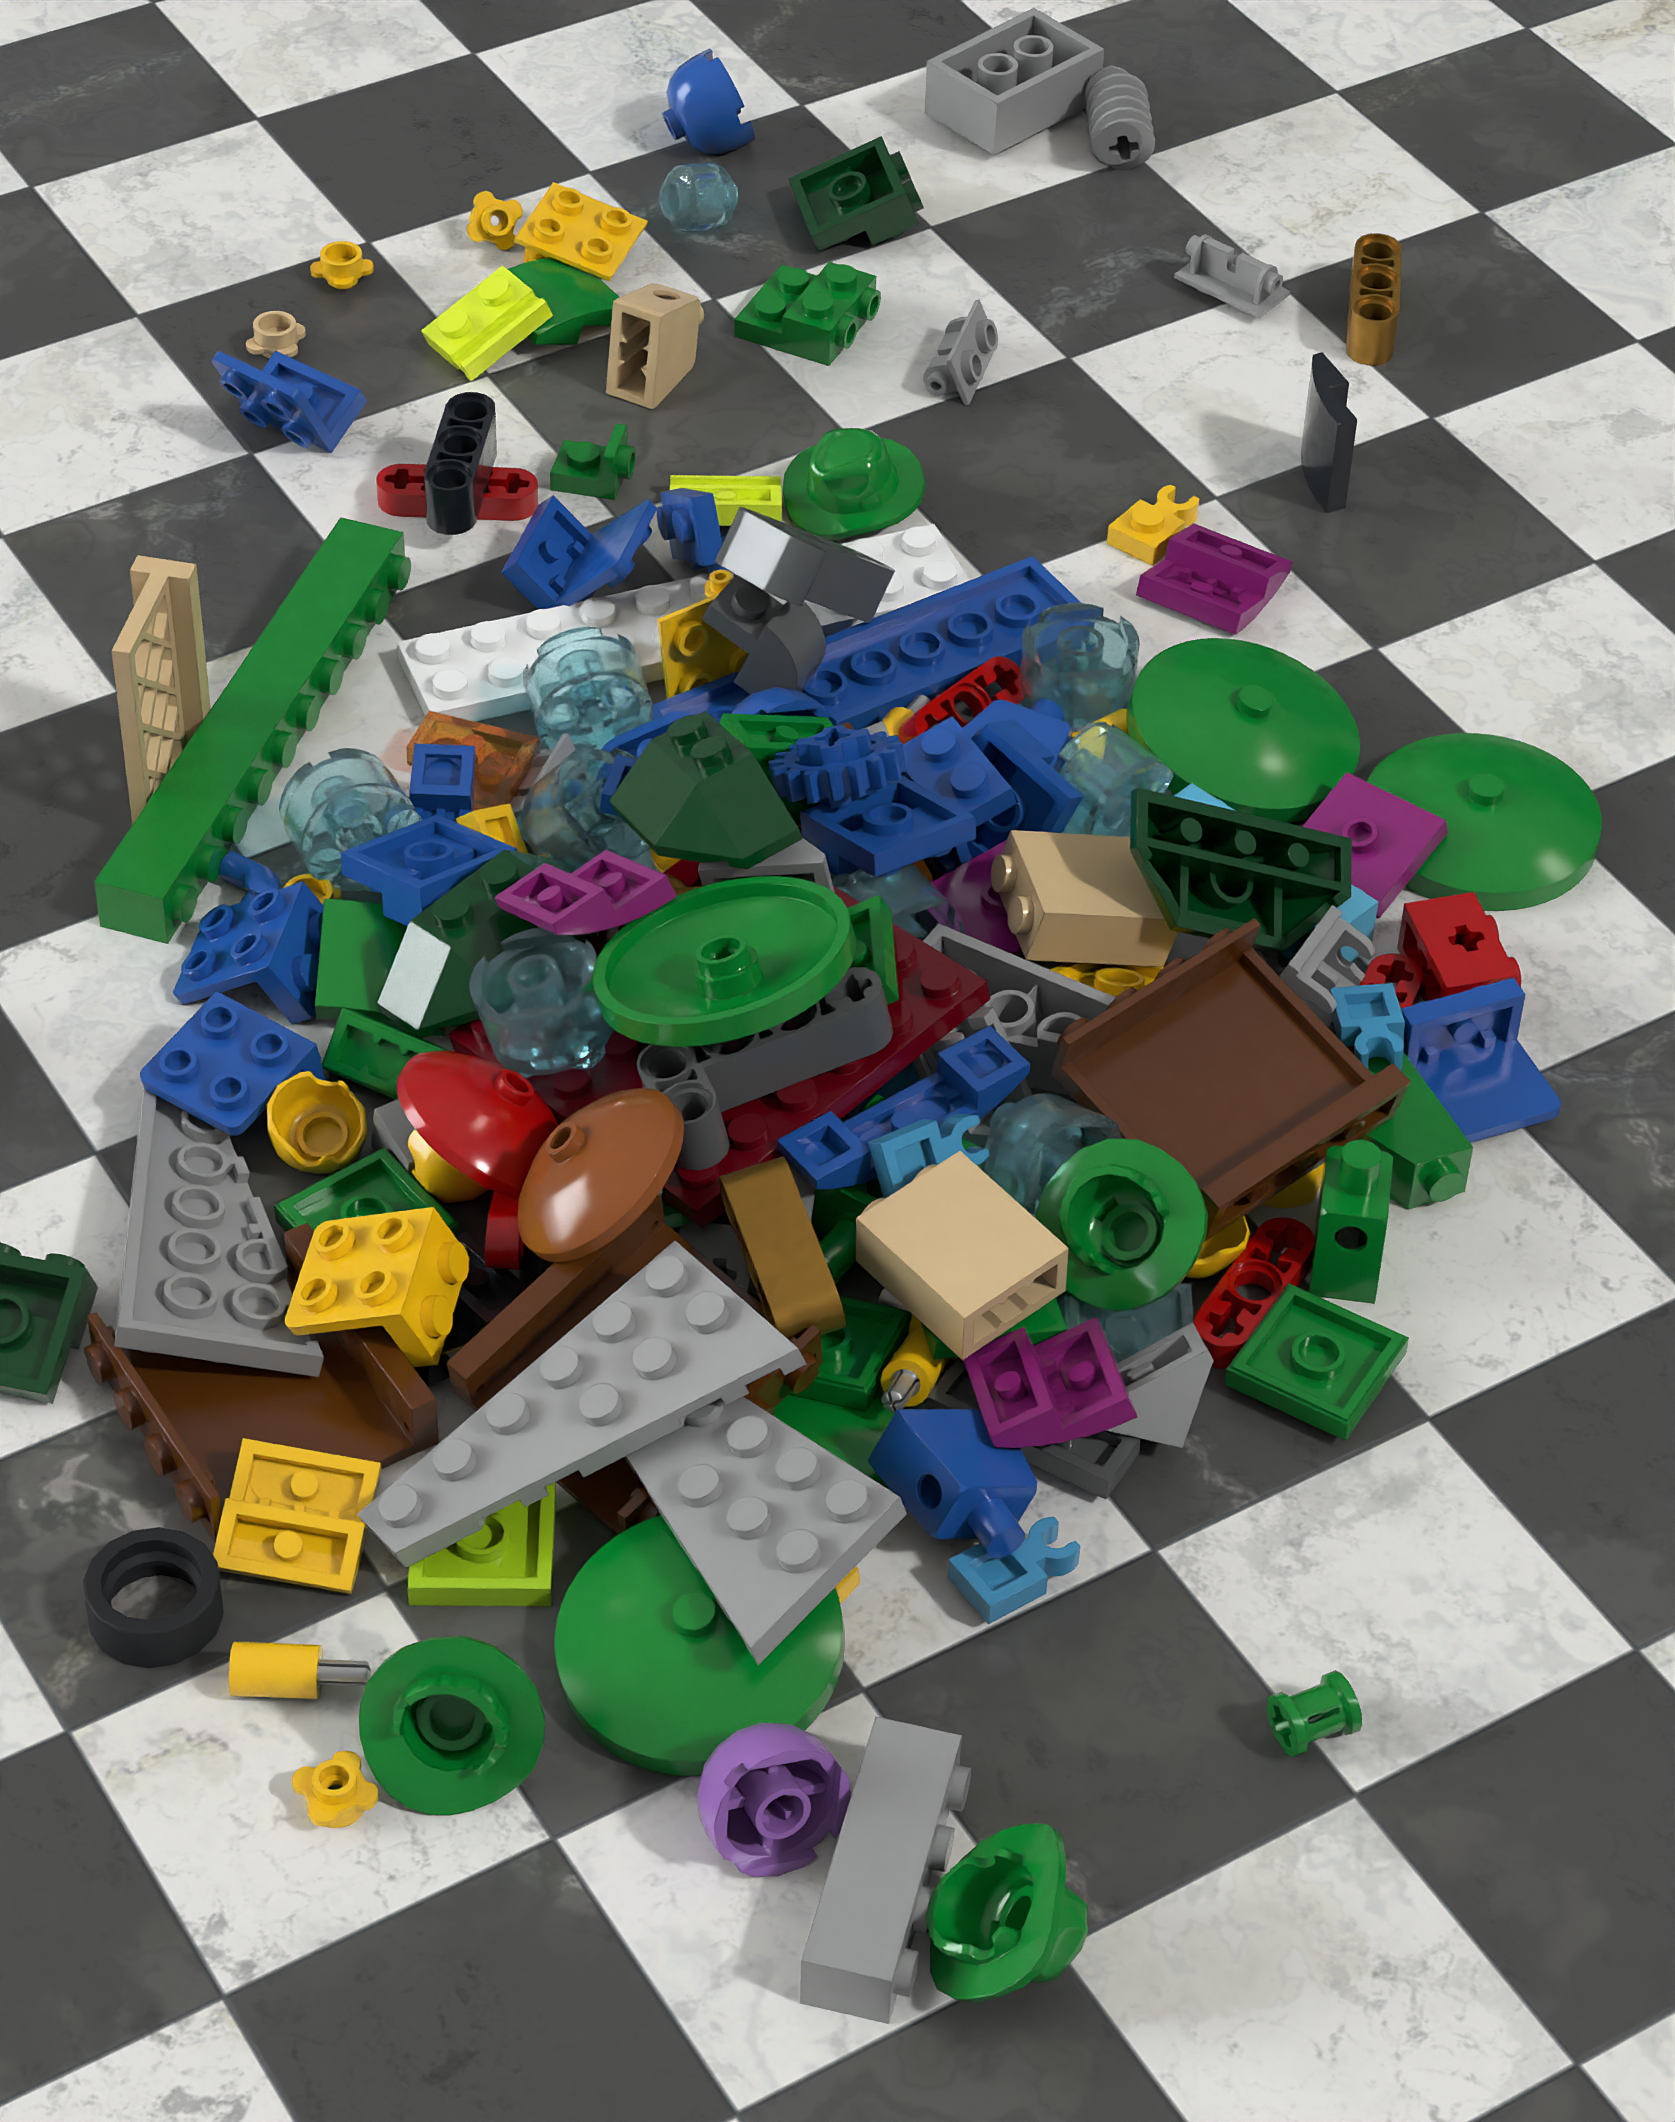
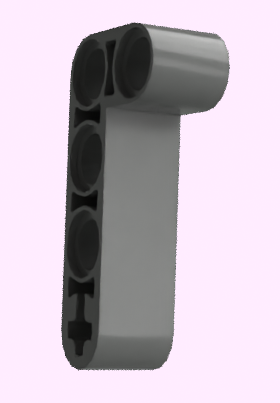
M739 507L715 559V562L787 602L803 606L806 600L867 623H871L895 573L893 568L859 551L744 507Z
M849 968L841 981L825 997L804 1012L772 1028L743 1038L689 1047L648 1045L640 1053L637 1060V1068L643 1088H651L664 1093L678 1106L684 1121L683 1143L676 1164L686 1170H702L719 1163L726 1156L730 1144L721 1112L872 1055L885 1048L892 1039L893 1027L881 978L875 971L867 968Z

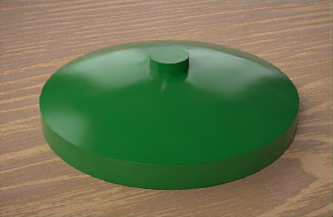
M1207 638L1186 641L1171 646L1155 655L1140 671L1127 705L1126 722L1130 741L1141 762L1163 786L1176 795L1193 783L1216 799L1223 801L1235 811L1289 824L1307 820L1346 772L1353 775L1358 764L1360 754L1359 733L1355 720L1341 696L1320 675L1300 661L1260 644L1235 639Z
M1454 733L1424 738L1407 744L1388 755L1375 767L1367 780L1368 783L1446 820L1448 834L1405 886L1409 890L1428 899L1474 892L1484 911H1508L1529 908L1549 902L1570 891L1587 875L1596 858L1602 829V817L1598 802L1590 787L1581 776L1563 761L1542 749L1522 741L1479 733Z
M758 876L727 880L677 895L676 898L658 909L626 924L610 939L599 954L592 973V984L601 1013L606 1022L614 1030L630 1039L642 1043L670 1047L722 1043L772 1028L804 1012L820 1001L841 981L850 968L856 951V936L846 905L838 895L822 885L804 879L780 876Z
M662 1515L638 1523L618 1534L603 1545L585 1563L572 1581L562 1601L555 1630V1657L565 1697L582 1727L594 1740L619 1758L644 1769L679 1776H701L704 1764L716 1747L737 1730L757 1723H785L806 1730L825 1708L834 1692L840 1677L845 1651L843 1616L836 1588H834L757 1665L740 1634L721 1609L713 1592L690 1561Z

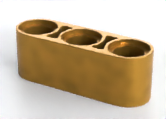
M1380 233L1363 235L1357 239L1354 247L1349 285L1346 351L1353 361L1369 366L1387 363L1394 354L1400 311L1402 247L1395 238Z
M782 1156L719 1176L718 1183L723 1203L767 1321L789 1341L793 1337L798 1339L812 1325L821 1331V1335L845 1328V1315L837 1288L786 1159Z

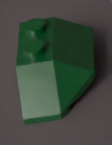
M706 711L698 715L684 716L674 721L668 727L667 732L650 740L609 800L613 810L658 856L702 863L727 860L729 867L749 869L803 839L798 826L753 753Z
M1138 787L1131 791L1130 852L1169 929L1172 931L1211 939L1216 933L1225 928H1229L1233 932L1255 918L1261 926L1252 948L1279 954L1317 925L1332 905L1338 908L1351 897L1352 838Z
M502 850L409 922L377 1002L380 1012L421 1039L436 1034L439 1027L463 1025L507 1009L598 937L599 931L579 935H556L499 908L494 897L544 863L569 874L577 870V868L560 859Z

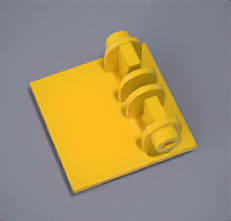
M553 182L514 238V242L526 247L523 258L524 263L551 257L610 282L646 228L648 221L632 215L622 208L613 207L588 197L576 189L564 187Z
M716 570L709 575V580L704 585L706 599L657 619L667 699L740 671L749 656L746 651L702 620L711 602L733 579L732 573L728 570Z

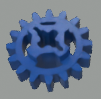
M845 725L823 728V731L807 738H800L796 741V744L789 746V752L774 754L775 760L769 761L772 784L780 798L788 796L789 802L806 798L807 804H830V808L849 806L859 798L877 794L879 789L887 787V781L900 780L902 778L901 773L907 770L902 742H899V736L887 737L884 731L870 735L868 729H847Z

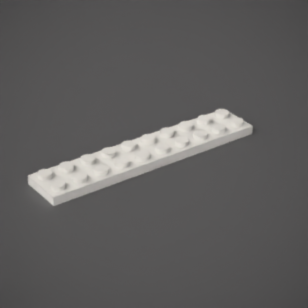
M935 524L911 527L899 532L871 538H861L853 542L841 544L868 555L895 570L873 618L970 581ZM702 573L694 577L658 585H648L640 589L608 596L593 597L585 601L576 602L571 606L562 605L549 609H539L531 613L494 621H484L472 626L440 633L425 634L421 637L397 642L398 661L432 731L664 679L657 619L706 599L704 585L709 580L711 573ZM768 593L770 596H772L773 598H775L777 601H779V602H780L781 604H783V605L787 602V601H785V600H783V599H780V598H778V597H776V596H774V595ZM805 600L818 618L825 637L864 622Z

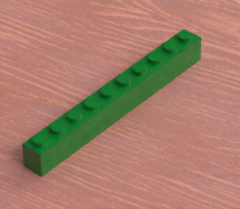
M340 517L94 881L100 927L168 944L181 923H187L192 918L197 898L208 882L213 883L217 879L221 861L232 844L241 842L247 829L248 820L258 805L263 806L267 802L271 793L272 783L280 770L291 765L297 744L304 733L314 729L319 718L320 709L328 696L335 695L338 692L343 674L352 659L357 660L360 658L367 636L375 624L380 625L384 621L389 602L397 590L402 591L406 587L411 572V560L405 556L404 532Z

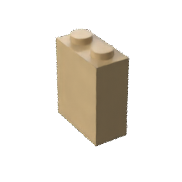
M1011 830L1002 854L997 855L993 861L991 869L992 887L995 892H999L1008 915L1009 929L1016 935L1026 960L1164 967L1178 932L1169 929L1130 852V837Z
M961 1151L953 1154L938 1165L932 1164L925 1167L916 1175L912 1182L887 1198L876 1199L863 1210L860 1216L856 1217V1261L962 1360L1066 1291L1069 1248Z

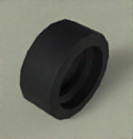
M156 1527L134 1530L108 1542L91 1559L83 1579L90 1634L103 1652L123 1664L153 1668L174 1665L198 1654L216 1636L224 1615L218 1562L205 1543L184 1531ZM164 1575L180 1578L196 1588V1596L183 1609L162 1618L144 1620L127 1617L113 1609L111 1600L124 1586L145 1577Z

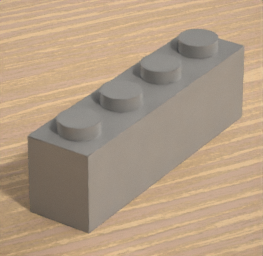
M875 1716L802 1956L800 2004L889 2024L897 1995L911 1996L917 1975L920 1952L910 1948L915 1931L925 1934L929 1932L925 1914L930 1897L935 1889L928 1887L933 1870L945 1872L947 1869L955 1828L945 1825L950 1810L963 1811L970 1785L971 1768L960 1766L962 1735Z

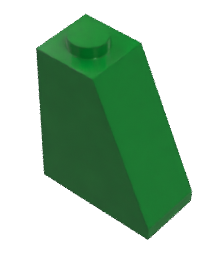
M1403 1052L1401 1072L1411 1082L1394 1117L1359 1140L1372 1142L1381 1151L1388 1152L1393 1156L1390 1199L1409 1210L1431 1202L1446 1201L1457 1194L1465 1192L1473 1146ZM1372 1057L1368 1061V1070L1375 1075L1391 1065V1063L1383 1057Z

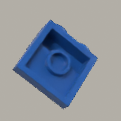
M1014 719L987 723L982 726L971 739L1012 787L1017 804L976 827V839L967 842L970 855L975 858L1007 840L1011 830L1062 833L1084 795L1050 766L1055 755Z
M904 776L900 780L887 781L886 788L879 789L877 794L859 798L853 801L852 805L830 808V804L822 803L800 812L802 838L825 854L829 872L839 878L856 876L864 871L874 877L890 876L898 873L903 866L927 857L946 855L953 847L976 839V818L974 815Z
M436 814L340 852L342 875L368 886L373 892L382 893L384 916L408 926L413 918L502 850L517 852V848Z

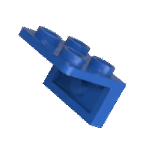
M220 351L211 360L222 376L219 383L226 391L238 399L241 403L239 411L247 420L261 428H267L271 424L281 429L288 439L303 448H309L313 444L332 453L367 402L360 389L278 351L274 352L262 371Z
M686 488L660 492L662 507L657 508V523L662 538L665 541L669 540L672 559L691 563L694 570L707 568L708 573L716 570H728L715 562L726 536L721 537L713 493Z
M553 495L537 506L501 573L538 610L562 605L571 606L576 602L590 599L600 587L605 584L610 588L615 587L631 573L635 566L631 559L635 551L650 537L652 528L649 524L657 511V507L647 499L591 534Z
M953 716L902 745L907 770L902 772L901 775L974 815L976 827L1017 804L1012 787ZM966 842L953 847L946 855L933 857V860L940 875L943 876L972 860Z
M303 881L279 890L276 888L267 889L255 898L231 906L224 904L213 908L200 921V930L188 957L181 965V974L173 994L182 1004H187L212 996L216 991L221 993L256 981L291 1024L311 1019L315 1011L324 906Z
M1514 978L1489 985L1477 986L1467 991L1431 1001L1419 1002L1413 1006L1401 1009L1405 1021L1403 1052L1470 1143L1552 1120L1559 1115L1561 1106L1559 1097L1517 1040L1526 994Z
M218 991L203 1004L140 1072L141 1082L146 1090L229 1135H239L246 1131L267 1108L268 1101L277 1085L305 1071H310L316 1078L325 1080L321 1056L316 1043Z

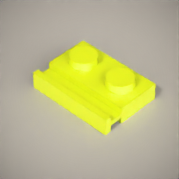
M502 265L422 329L421 332L430 347L457 370L461 369L472 382L551 318L553 314L543 298L539 299L536 297L532 289Z
M670 475V490L686 488L713 493L719 526H731L739 507L747 508L782 522L781 476Z

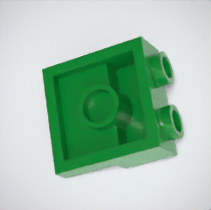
M828 262L818 275L808 273L801 268L781 265L734 319V337L830 366L844 348L848 349L851 347L857 332L867 320L872 321L875 318L881 302V292L876 290L877 276L856 270L849 265Z

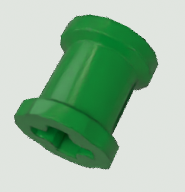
M1337 1670L1322 1675L1319 1685L1291 1696L1281 1691L1269 1696L1267 1699V1715L1271 1729L1285 1753L1291 1757L1305 1753L1308 1743L1338 1731L1347 1736L1360 1731L1362 1727V1713L1355 1692L1349 1681Z

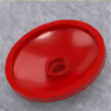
M431 1051L413 1056L397 1078V1094L404 1113L415 1130L436 1153L477 1183L495 1192L519 1199L524 1181L537 1152L548 1136L559 1126L545 1100L525 1077L488 1059L456 1051Z

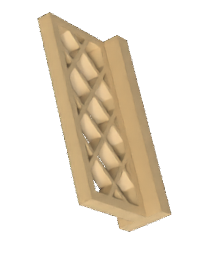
M137 555L130 569L134 607L112 649L132 825L211 709L197 566L192 563Z

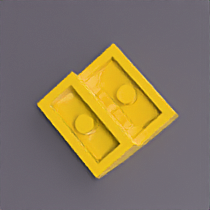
M243 1438L230 1497L225 1499L213 1556L218 1562L219 1571L352 1594L368 1533L366 1524L362 1522L357 1514L376 1498L382 1472L381 1463Z

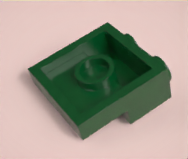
M882 136L788 178L818 252L832 245L844 243L850 237L865 230L872 246L886 239L895 238L904 231L919 225L915 212L924 209L900 151L890 155Z
M0 1242V1393L53 1404L70 1348L79 1350L88 1322L87 1316L90 1315L98 1290V1286L81 1261L56 1253L47 1254L45 1260L22 1256L18 1249Z

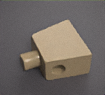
M651 283L613 301L606 394L652 410L660 404L693 368L695 363L698 327L704 319V311L697 296L661 284Z

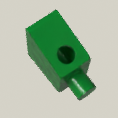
M1353 1140L1345 1146L1333 1145L1326 1149L1317 1205L1315 1245L1309 1293L1318 1297L1375 1304L1388 1223L1393 1156L1388 1152L1381 1151L1372 1142ZM1347 1226L1361 1229L1358 1243L1359 1248L1347 1249L1337 1243L1339 1229Z

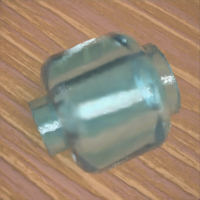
M714 162L675 166L668 173L659 190V205L662 213L675 228L683 232L723 228L730 221L738 202V190L731 176L723 166Z

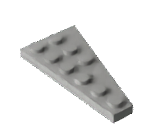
M144 1087L142 1091L114 1347L319 1377L324 1356L318 1341H311L308 1334L294 1335L285 1324V1316L292 1298V1292L285 1277L288 1266L260 1197H253L248 1185L250 1172L244 1157H237L229 1134L149 1092Z
M674 1241L357 1515L366 1524L367 1529L406 1568L481 1530L487 1516L520 1500L524 1507H527L549 1495L546 1486L579 1470L582 1476L586 1477L682 1428L686 1415L722 1398L725 1405H728L749 1394L747 1384L778 1368L782 1370L785 1376L807 1363L799 1349L678 1242Z
M741 1397L728 1405H725L722 1398H719L686 1415L682 1428L624 1457L646 1488L651 1500L690 1561L713 1592L721 1609L740 1634L757 1665L907 1515L901 1498L745 1397Z

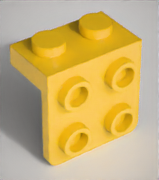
M434 1207L325 1221L314 1230L285 1316V1324L294 1335L383 1326L413 1367L438 1365L446 1335L449 1334L452 1328L453 1312L460 1289L469 1272L470 1257L464 1245L456 1239Z

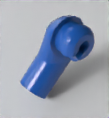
M231 851L221 861L218 871L219 877L247 891L240 902L255 898L261 892L270 888L281 889L280 879L275 872L245 856Z

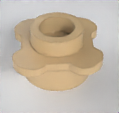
M283 311L262 313L254 319V336L246 341V349L251 354H262L269 359L275 351L293 357L298 353V341L306 336L305 327L296 323L295 318L291 314Z

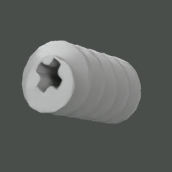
M1111 65L1098 70L1087 82L1084 95L1092 154L1100 163L1114 169L1138 167L1150 158L1155 148L1154 128L1151 122L1152 115L1150 113L1146 86L1138 77L1129 74L1123 68Z

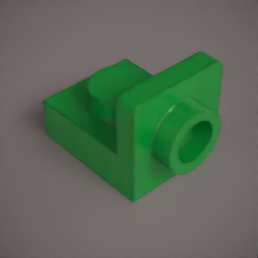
M616 424L607 446L596 445L587 441L575 442L564 440L550 472V490L615 500L623 479L630 480L635 468L636 448L628 446V426Z

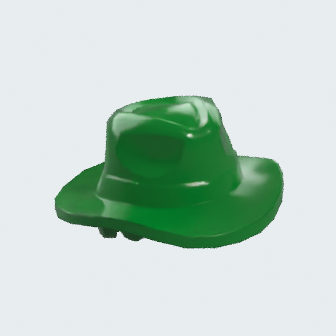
M843 428L825 432L817 445L801 452L791 461L784 473L783 480L784 502L791 523L796 528L806 530L828 540L852 537L898 524L913 514L922 503L926 488L921 463L909 448L891 439L881 438L872 430L860 428Z
M1106 1139L1081 1148L1059 1167L1044 1187L1035 1218L1069 1248L1066 1290L1079 1300L1094 1307L1112 1312L1134 1311L1158 1301L1183 1281L1201 1252L1207 1234L1208 1213L1204 1198L1195 1179L1181 1163L1165 1151L1138 1139Z
M463 1635L431 1637L400 1648L386 1658L368 1680L360 1702L359 1736L365 1759L375 1779L391 1797L407 1808L427 1815H455L470 1812L497 1801L514 1790L528 1777L536 1766L544 1744L545 1714L535 1685L520 1665L497 1647Z
M1039 1823L1005 1828L979 1842L940 1879L936 1889L933 1890L925 1914L929 1936L931 1937L930 1973L937 1990L961 2002L980 2003L1012 1993L1025 1987L1028 1983L1056 1980L1080 1953L1088 1933V1904L1065 1885V1848L1061 1833L1047 1824Z

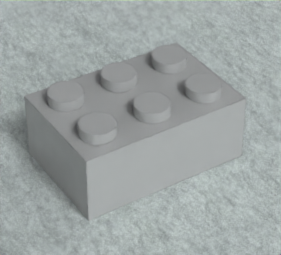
M1032 8L928 60L924 113L975 143L983 150L996 155L1085 109V86L1090 77L1103 68L1104 48L1041 11Z

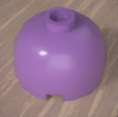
M757 1723L737 1730L721 1742L704 1764L697 1792L700 1820L706 1835L724 1860L733 1862L740 1872L752 1877L780 1876L805 1867L818 1856L812 1848L820 1843L829 1831L836 1839L841 1831L851 1798L849 1777L827 1747L813 1734L785 1723Z

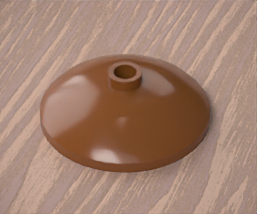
M655 1089L622 1090L606 1095L581 1108L557 1126L537 1152L521 1189L518 1204V1229L524 1244L544 1260L565 1262L584 1257L600 1249L632 1225L662 1190L679 1157L684 1137V1121L678 1106L664 1093Z

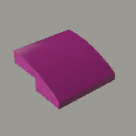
M1193 523L1169 539L1166 556L1163 561L1140 575L1136 596L1236 635L1250 624L1273 598L1289 575L1293 562Z
M605 850L571 874L544 863L495 896L494 899L499 908L556 935H579L598 932L628 923L658 909L677 896L667 875Z
M1097 1317L1035 1346L1025 1327H1022L986 1344L964 1359L984 1422L995 1447L1019 1448L1066 1442L1090 1436L1138 1418L1107 1336Z

